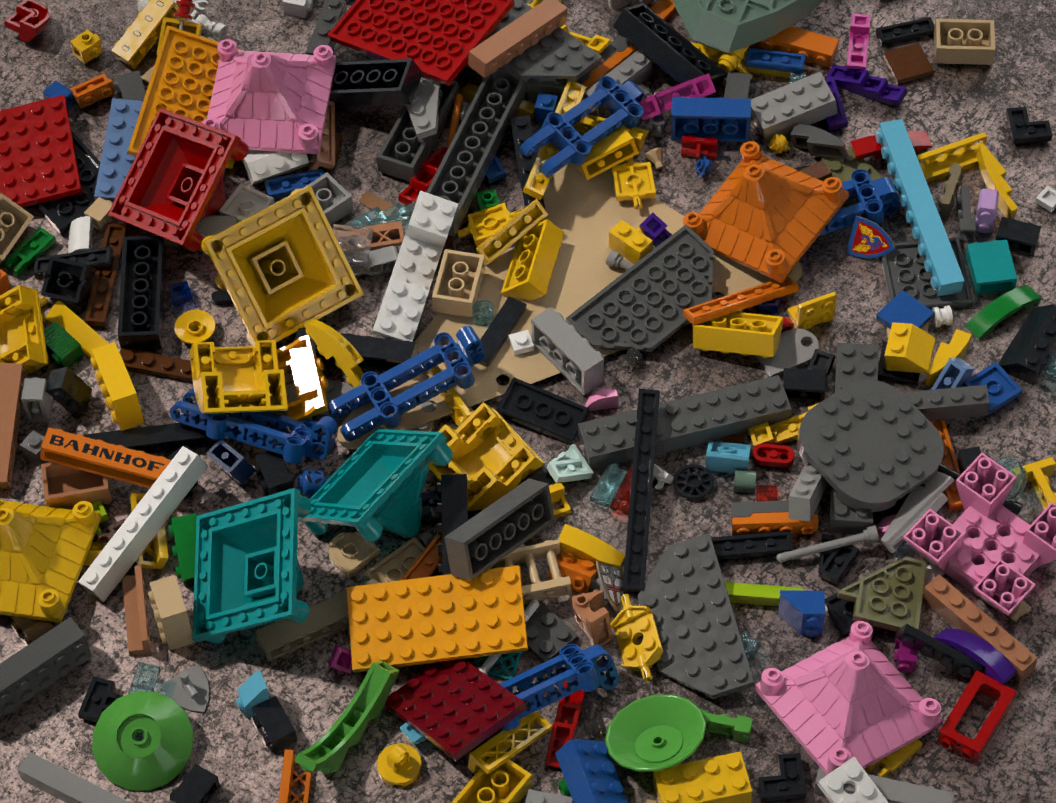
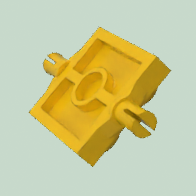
M633 157L626 160V163L611 168L617 202L633 200L634 209L638 210L639 207L640 210L643 207L641 199L656 198L650 162H634Z
M504 202L467 215L469 220L468 227L458 230V236L462 238L471 235L477 247L522 211V209L510 213Z

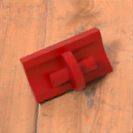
M690 134L682 136L681 156L696 157L695 161H698L703 155H706L707 159H716L718 139L711 136L697 138L695 135Z

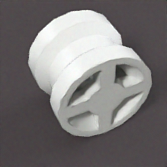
M950 305L940 309L938 307L932 308V311H934L932 318L936 328L944 324L947 326L953 325V314Z

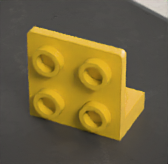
M835 292L790 307L787 309V314L794 323L795 328L810 329L822 322H829L835 317L837 295Z

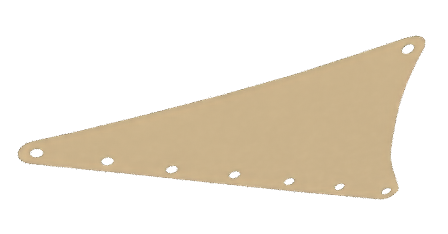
M571 162L550 177L543 195L545 210L549 214L545 217V220H550L564 232L562 245L559 248L557 261L554 264L553 274L547 287L548 291L543 297L533 301L514 298L527 304V309L510 334L528 330L532 339L531 319L549 307L561 313L566 321L570 314L627 271L620 266L613 268L606 264V259L613 250L609 247V231L621 220L637 229L651 213H654L668 225L666 230L673 235L684 226V216L655 198L641 199L643 207L640 210L639 207L638 210L634 209L633 200L617 202L611 168L589 180H586L578 171L577 166ZM517 241L490 264H485V272L473 318L438 313L415 340L419 353L434 346L435 336L442 332L449 333L457 344L456 334L465 326H471L479 339L482 338L508 298L501 294V290ZM714 252L712 294L714 292H721L724 296L774 280ZM623 257L624 260H626V261L632 263L631 261H629L628 259H626L625 257ZM799 261L793 267L791 274L787 275L794 282H797L802 276V266ZM507 338L489 367L480 363L471 367L475 381L470 388L462 389L458 385L453 388L468 408L505 394L513 377L532 384L561 372L535 346L534 351L514 355ZM594 349L595 351H599L603 355V357L620 351ZM443 363L437 365L441 371L447 369ZM422 373L390 390L389 393L395 397L429 378L425 373ZM499 375H507L510 381L507 385L502 386L497 383L496 379ZM439 394L428 400L436 403L437 407L434 411L424 412L421 409L422 404L400 415L401 423L397 427L387 428L383 424L376 429L410 430L453 412ZM370 402L353 410L338 428V440L345 448L358 449L376 430L374 429L353 441H346L340 432L341 427L345 423L373 409Z

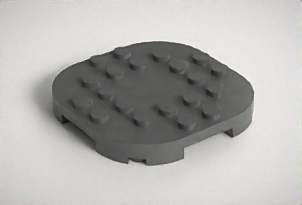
M876 380L853 382L823 400L806 413L798 431L797 448L803 462L807 466L811 464L837 491L836 497L841 502L857 510L860 507L871 509V512H877L895 506L897 500L925 482L927 484L934 478L944 454L943 441L935 426L901 391L887 383Z

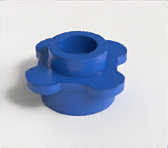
M703 155L696 163L695 172L699 173V177L708 176L713 169V162L708 160L706 155Z

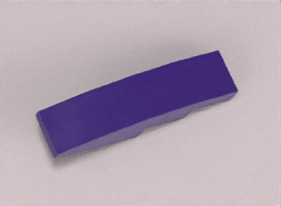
M833 65L825 78H834L836 86L849 92L900 106L907 94L906 87L888 84L886 78L869 76L868 70Z

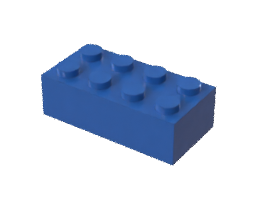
M672 97L671 140H682V136L690 134L695 135L697 138L711 136L718 139V141L725 142L749 141L751 99Z
M570 739L555 753L574 803H628L604 741Z

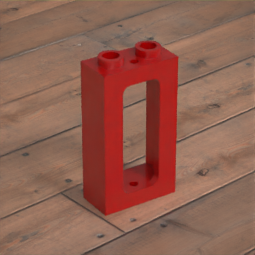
M976 671L940 729L937 742L948 750L952 749L958 752L963 758L977 763L1012 706L1017 691ZM980 692L996 700L997 703L974 739H970L958 733L955 728L976 693Z

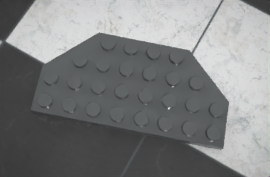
M514 0L515 5L488 38L531 10L532 7L522 0ZM558 27L550 35L543 37L537 44L530 46L522 54L517 55L508 64H504L501 67L520 81H529V78H540V81H556V79L577 81L598 65L602 60V56L561 27Z
M684 225L566 318V322L569 325H573L577 333L582 338H586L593 349L652 352L689 322L683 316L684 309L712 300L714 250L690 227Z
M710 533L669 545L647 579L644 590H641L637 595L640 606H647L652 609L662 644L663 653L656 662L659 673L667 678L670 677L677 680L686 687L693 690L696 689L712 699L755 686Z

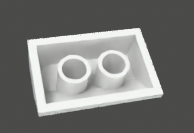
M248 150L247 156L242 160L252 186L264 182V180L301 169L309 164L307 154L258 150Z

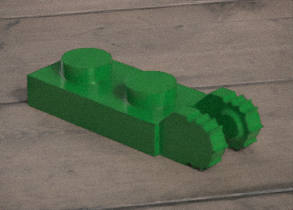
M39 227L13 252V255L6 261L4 268L10 271L15 267L14 274L18 277L21 276L27 267L35 262V258H39L56 242L55 236Z

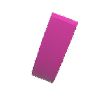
M855 13L851 15L846 68L866 70L871 15Z
M706 74L638 101L643 108V121L672 109V97L699 98L715 93L716 90L710 75Z

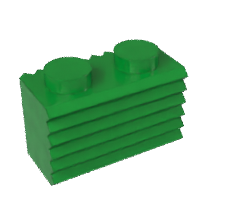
M56 321L44 329L46 351L55 365L60 364L64 368L73 364L80 356H83L81 344Z

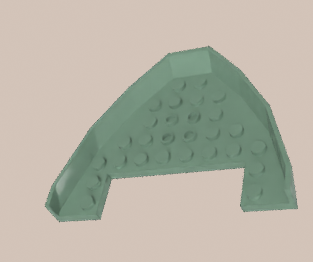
M673 0V3L692 40L730 53L769 39L803 20L823 0Z

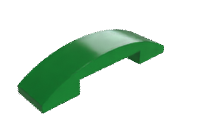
M1029 285L1017 287L984 307L965 327L980 340L993 332L997 324L1022 308L1027 310L1041 301V297Z

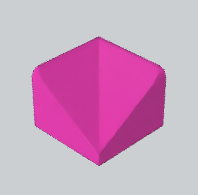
M335 644L328 665L351 674V650Z

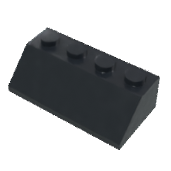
M1055 304L1034 307L998 363L1007 374L1033 386L1056 350Z

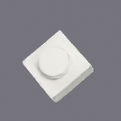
M1047 185L1036 197L1035 203L1052 213L1056 208V190Z
M528 330L508 335L514 355L534 351V344Z

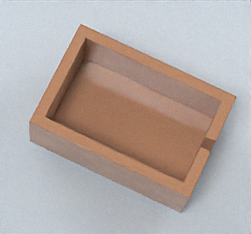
M53 462L41 464L44 497L47 506L73 509L74 505L81 501L93 503L100 500L102 504L112 502L109 477Z

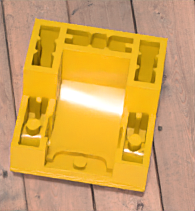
M18 285L0 295V363L23 364L26 375L47 365L48 355L38 290Z
M276 340L255 341L253 346L214 347V342H195L192 344L190 349L192 380L197 405L201 413L288 410L284 369H278Z
M483 402L456 430L445 424L438 431L442 432L447 438L445 442L453 451L452 460L445 466H437L431 461L428 467L440 481L442 474H467L468 511H477L487 508L509 493L524 478L542 467L545 463L493 407L491 408Z

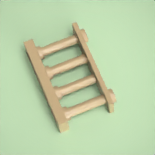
M547 540L540 544L516 548L488 568L514 566L513 564L526 561L532 584L522 586L524 604L531 603L532 600L542 601L571 594L570 577H561L556 555L560 554L559 540ZM547 557L553 579L541 582L534 559Z

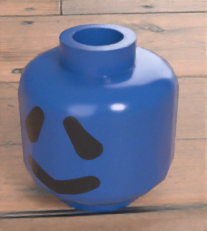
M304 470L302 475L298 476V490L302 492L304 497H312L329 477H325L322 470Z

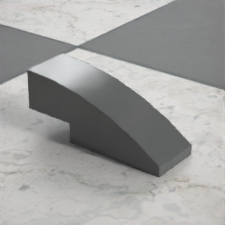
M795 123L790 134L794 148L808 149L810 156L848 159L845 143L839 138L820 128Z

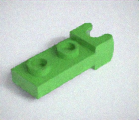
M702 710L706 721L705 731L733 736L734 741L749 743L752 732V718L737 715V718H731L726 714L716 715Z

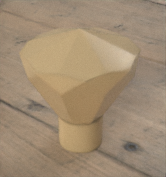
M654 148L645 154V157L655 164L657 170L664 167L662 163L663 148Z
M1022 600L1013 610L1009 619L1016 623L1019 617L1030 612L1032 608L1025 600Z

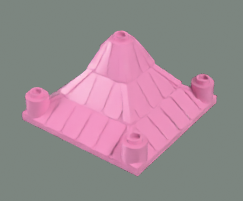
M231 39L222 40L217 46L220 59L208 116L202 123L240 137L248 145V150L319 154L337 60L336 55H333L331 47L320 45L314 49V55L243 51L237 49L235 41Z
M865 621L854 622L849 636L796 663L794 666L783 671L776 668L764 670L761 675V681L755 684V691L826 775L852 757H855L862 768L865 769L943 724V719L940 717V703L933 698L923 699L912 688L909 682L872 642L873 629Z

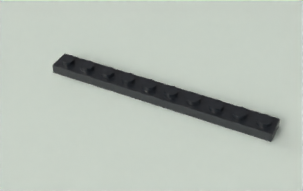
M639 389L622 591L640 592L644 590L660 390Z

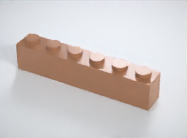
M544 0L470 50L468 66L484 78L491 73H495L498 68L508 64L514 57L522 54L530 46L537 44L539 40L550 35L559 26H563L567 21L568 8L558 0Z
M0 363V489H11L22 409L21 398L26 378V370L23 364Z
M940 574L924 587L922 601L955 629L974 634L1001 652L1017 670L1016 675L1012 678L1019 684L1035 671L1038 658Z

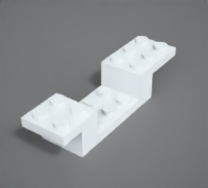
M423 191L419 192L372 331L373 334L392 340H408L413 342L458 203Z

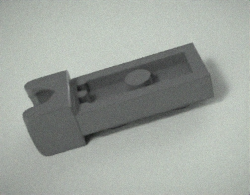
M961 186L960 194H956V206H960V210H957V222H959L958 237L961 242L974 241V232H976L975 218H971L969 186Z

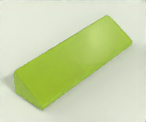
M725 582L731 603L779 606L780 590L804 591V588Z

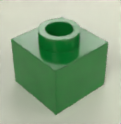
M495 189L476 193V203L479 211L500 204Z

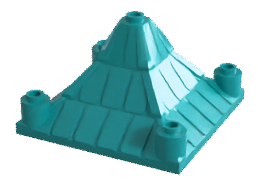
M376 429L310 498L311 511L306 517L298 518V522H303L313 535L325 533L330 523L354 526L366 541L377 540L382 535V530L404 538L416 536L421 527L422 498L420 496L429 470L428 465L433 461L437 466H445L452 460L453 451L445 442L447 438L442 432Z
M296 488L197 516L192 640L197 642L205 640L219 644L225 639L226 634L283 619L302 623L308 618L310 611L308 604L297 599V593L302 590L304 583L303 574L297 559L298 518L306 517L310 513L312 505L309 498L300 495V490Z

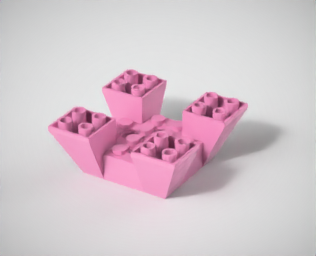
M981 453L956 480V486L965 512L951 524L929 508L903 536V540L930 563L998 612L1009 616L1036 585L1028 579L1029 575L1037 567L1056 560V504L1051 502L1037 519L1029 525L1003 506L1017 477L984 453Z

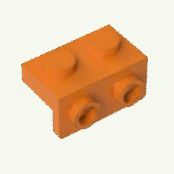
M105 73L70 88L73 91L75 101L81 109L115 94L113 81L108 79Z
M560 552L556 559L561 577H570L572 590L580 593H589L591 582L598 575L596 564L590 560L577 558L571 553ZM551 570L549 572L548 580L553 579Z

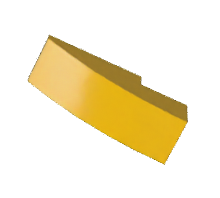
M956 329L950 344L941 342L931 363L925 385L930 386L936 382L949 358L959 357L962 359L970 347L972 334Z
M567 524L564 525L558 538L560 541V551L571 553L583 560H590L594 564L598 560L621 566L625 559V555L616 548L587 532Z

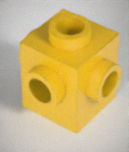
M88 29L70 41L73 55L84 64L102 53L100 37Z

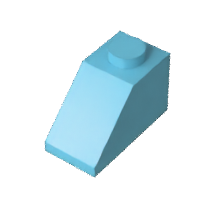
M260 670L251 675L237 689L239 698H236V703L239 711L244 710L246 718L253 716L252 707L270 699Z

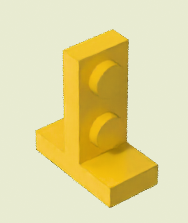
M1053 457L1014 468L1012 473L1017 477L1013 484L1014 487L1028 482L1031 483L1044 510L1051 502L1056 504V493L1052 492L1048 476L1054 474L1056 466Z

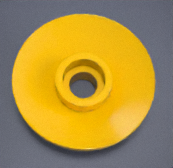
M203 310L187 311L180 315L175 322L176 336L187 344L205 342L215 332L214 318Z

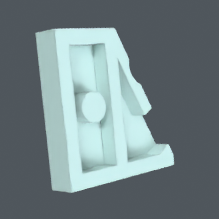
M572 444L566 452L560 453L558 458L551 460L547 466V470L556 483L591 479L594 473L575 444Z

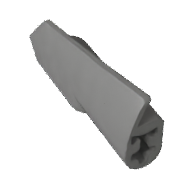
M401 245L344 255L355 276L363 274L377 276L393 272Z

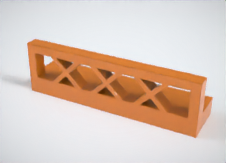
M285 749L278 803H309L312 773L305 771L299 776L294 771L295 764H298L295 762L294 750ZM300 782L305 787V791L296 796L292 788Z

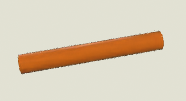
M456 94L447 148H449L458 129L464 97L462 94Z

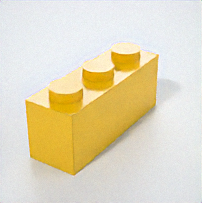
M623 128L591 147V151L584 164L576 166L585 179L589 180L639 154L634 138Z

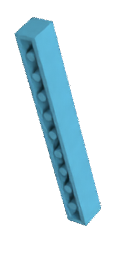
M902 119L879 123L878 131L875 133L876 141L881 145L882 157L888 163V173L892 175L894 179L893 185L896 191L899 192L900 204L905 208L906 220L912 227V236L918 242V252L924 258V267L926 272L930 274L931 286L936 290L938 296L961 292L965 280Z

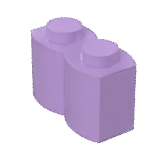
M983 188L980 191L975 218L976 232L991 234L993 232L999 201V192L997 190Z

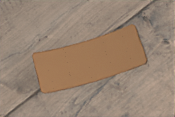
M366 191L359 200L366 207L388 217H391L398 208L397 205L384 201L369 191Z

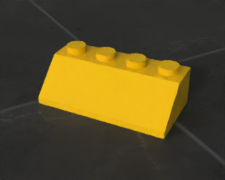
M546 219L539 222L517 240L501 290L503 296L533 301L547 293V287L553 274L552 271L557 261L558 251L562 245L564 232L550 220Z
M734 312L693 325V348L700 349L701 351L713 350L720 351L721 353H740L743 356L774 357L779 347L783 317Z

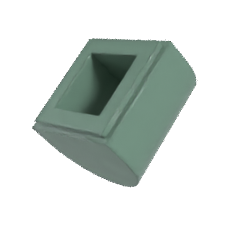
M735 469L734 492L755 494L756 471Z

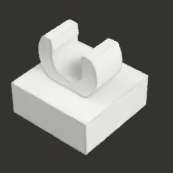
M654 464L653 481L655 479L658 480L655 488L661 490L664 482L672 483L674 476Z

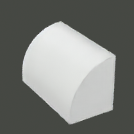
M79 217L73 220L69 227L68 253L91 250L93 244L91 217Z

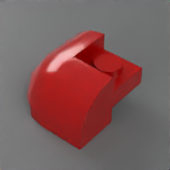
M24 0L16 6V12L4 20V27L19 33L21 41H31L49 25L50 13L48 12V7L35 0Z

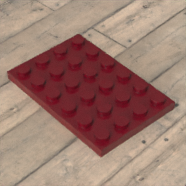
M465 659L435 662L397 691L392 692L385 703V706L455 761L527 709L525 702Z

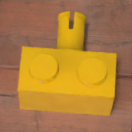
M621 220L609 231V247L621 253L623 257L633 264H636L652 251L653 240L645 236L640 227L635 229Z

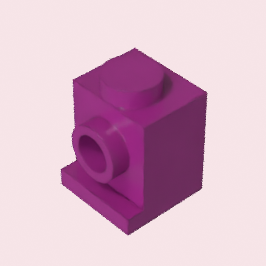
M898 639L895 640L894 662H898L897 670L902 673L915 672L918 650L903 645Z

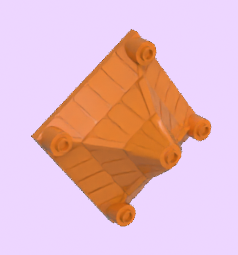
M748 141L740 148L742 161L737 165V168L733 170L728 179L721 185L700 213L690 212L684 216L683 224L690 227L715 253L782 283L848 199L849 192L843 189L839 178L829 177L824 181L813 178L778 161L769 159L761 154L758 143Z

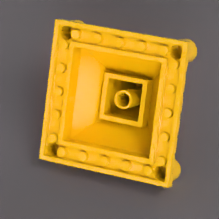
M311 185L302 189H295L288 197L214 236L205 237L202 241V250L211 257L248 331L247 340L252 346L255 341L276 340L278 342L298 331L299 328L305 327L304 324L312 319L318 320L364 295Z
M0 500V614L57 623L62 622L101 520L100 512H95L90 502H78L71 510Z

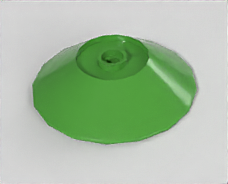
M136 691L117 698L102 712L93 730L92 751L98 769L111 783L129 791H151L169 784L184 770L193 749V729L187 713L174 699L158 692ZM139 734L144 735L142 741H137L136 739Z
M673 694L651 695L633 701L616 714L608 725L605 743L609 756L620 766L637 772L661 771L680 764L695 753L704 740L706 721L702 710L689 699Z

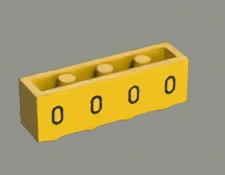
M149 0L146 7L139 12L132 25L126 29L125 34L115 43L114 48L111 50L118 60L135 70L159 39L163 17L174 19L173 15L178 12L179 7L173 0Z

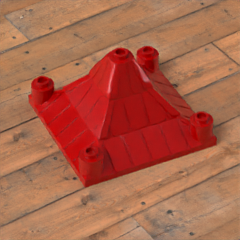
M160 108L107 215L129 226L138 227L177 243L190 251H198L204 239L203 235L195 230L198 223L204 216L207 217L219 212L226 201L225 184L223 181L226 165L230 157L236 161L243 160L248 154L249 147L240 137Z

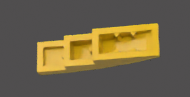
M982 143L979 145L976 156L987 189L999 192L998 208L1006 218L1014 219L1018 206L1010 198L1013 189L1004 180L1007 171Z

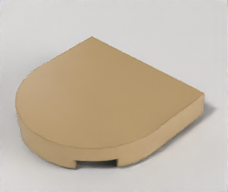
M341 532L330 541L328 549L331 563L348 579L353 577L380 553V548L373 542L366 541L359 532Z

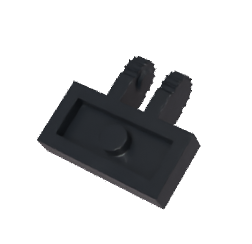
M93 676L78 712L80 719L97 723L102 712L110 706L107 705L108 702L113 703L117 698L123 697L112 693L115 687L114 681Z

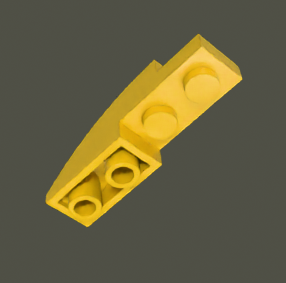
M312 319L304 324L307 335L314 340L319 353L326 360L334 356L336 365L343 370L347 376L348 383L352 387L356 388L362 385L361 377L364 373L358 364L364 359L353 345L340 333L321 321Z

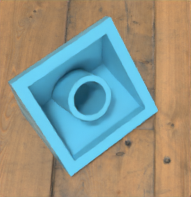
M709 441L706 452V468L709 471L734 474L735 469L748 470L751 445Z

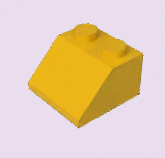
M892 322L884 355L887 370L928 374L936 342L935 337L914 324Z

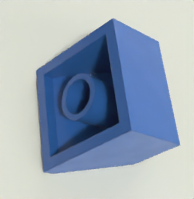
M780 590L778 616L800 635H807L809 637L823 635L825 592Z

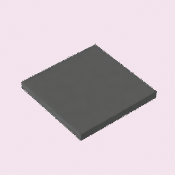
M959 237L948 239L965 280L961 292L938 296L936 290L931 286L930 274L925 270L924 258L918 252V242L893 243L895 249L886 255L880 256L889 302L903 290L931 310L933 307L940 309L947 305H950L951 309L973 307V299Z

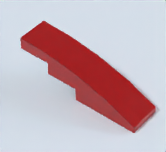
M907 131L915 153L932 148L926 131ZM875 135L850 141L856 161L870 156H874L875 159L883 158L881 145L877 143Z
M440 147L422 163L421 170L410 179V185L399 194V202L412 208L415 207L419 192H427L448 150L447 147Z
M567 681L564 682V688L567 687ZM579 690L560 699L556 718L553 722L545 766L560 768L555 753L570 739H575L585 691Z

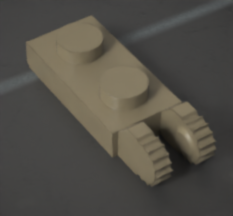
M958 163L950 166L949 181H946L944 185L945 194L940 196L938 207L941 208V216L950 217L962 180V167Z

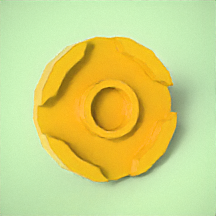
M403 743L392 744L384 748L379 754L377 760L378 774L382 781L389 786L402 785V787L414 783L420 776L422 767L421 757L412 746Z

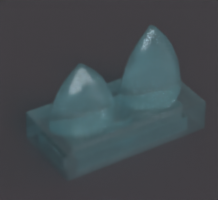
M616 463L608 464L590 495V501L610 508L625 482L628 472L620 469Z

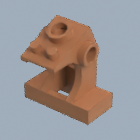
M594 590L590 593L572 596L575 621L589 637L590 645L597 644L603 646L612 641L613 634L609 612L603 607L606 605L604 591Z

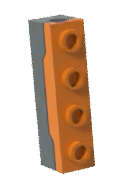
M619 36L599 54L602 56L601 62L575 82L586 86L585 91L588 90L602 76L607 75L638 49L633 47L627 38Z
M789 500L731 502L732 535L782 531L803 534L818 533V508H816L810 521L789 519Z

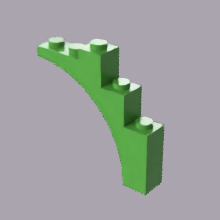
M382 660L373 662L357 693L342 715L316 743L298 753L295 762L300 764L304 771L310 773L320 771L330 774L338 771L349 747L359 744L369 720L379 718L399 674V670Z

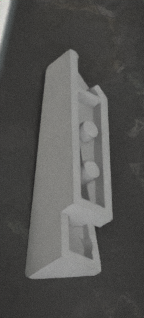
M937 471L934 478L926 484V487L918 486L910 492L881 538L882 543L891 554L905 541L903 536L929 508L937 512L945 504L948 498L942 492L954 481L951 476Z

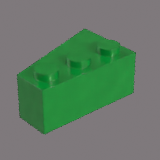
M197 513L171 518L172 525H168L170 538L174 537L176 544L172 546L173 556L178 558L179 566H175L177 579H182L183 585L194 583Z

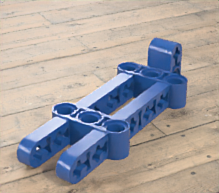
M602 76L592 95L563 115L556 112L549 113L541 130L528 138L520 146L519 150L528 157L551 142L560 151L541 166L540 171L546 178L552 176L570 162L575 165H582L586 161L591 147L622 125L628 128L637 126L643 115V108L638 101L642 100L644 92L631 80L620 85L612 77ZM604 105L612 115L583 136L572 127L594 110Z
M857 169L853 171L851 180L843 182L842 185L843 189L849 192L847 200L856 198L858 203L839 209L819 236L853 225L856 216L868 219L878 225L884 220V215L895 214L899 210V196L891 178L884 177L872 181L866 170Z
M471 326L461 328L456 334L457 344L449 333H439L435 336V345L380 375L375 372H366L361 377L362 385L329 402L327 405L328 412L332 418H340L368 402L373 406V409L352 419L341 427L340 432L346 441H353L383 424L387 428H395L401 423L400 415L456 385L462 389L470 388L475 381L471 367L485 358L483 344ZM443 363L447 368L393 398L389 394L390 390L430 370L432 367Z
M194 389L189 390L183 396V401L176 402L170 408V416L174 421L205 430L206 436L211 439L227 437L281 454L286 462L292 464L302 462L305 457L322 460L330 453L335 443L337 424L329 416L322 417L319 421L307 419L301 422L268 411L203 414L197 405ZM178 408H180L181 412L184 413L183 415H181L180 411L177 410ZM197 414H199L200 418L203 419L202 421H200L199 417L196 416Z
M568 644L560 649L559 656L500 683L501 686L523 702L528 700L527 709L504 725L502 729L506 731L515 729L520 725L521 718L579 690L589 692L597 689L600 685L607 690L615 688L619 683V675L611 655L601 645L596 644L581 650L576 644ZM556 667V673L553 674L552 668ZM536 676V677H537V678H536V682H535V683H532V682H533V677ZM568 681L567 687L564 688V682ZM517 686L516 692L513 693V687ZM547 690L548 696L544 697V691Z

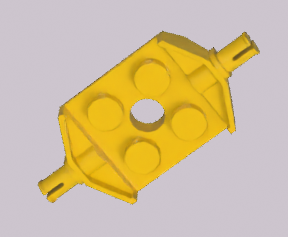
M624 594L620 597L623 610L611 622V627L615 630L624 664L620 665L627 670H641L643 681L648 682L653 679L650 668L661 658L663 653L662 644L652 609L647 606L631 605L630 596ZM643 635L642 643L637 645L638 637Z

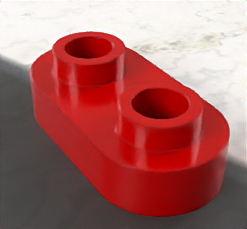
M761 443L756 445L752 451L753 461L761 466L787 468L794 463L795 453L789 446Z

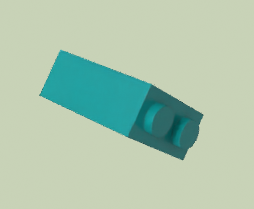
M1007 240L967 244L965 258L975 295L1007 292L1016 288L1017 275Z

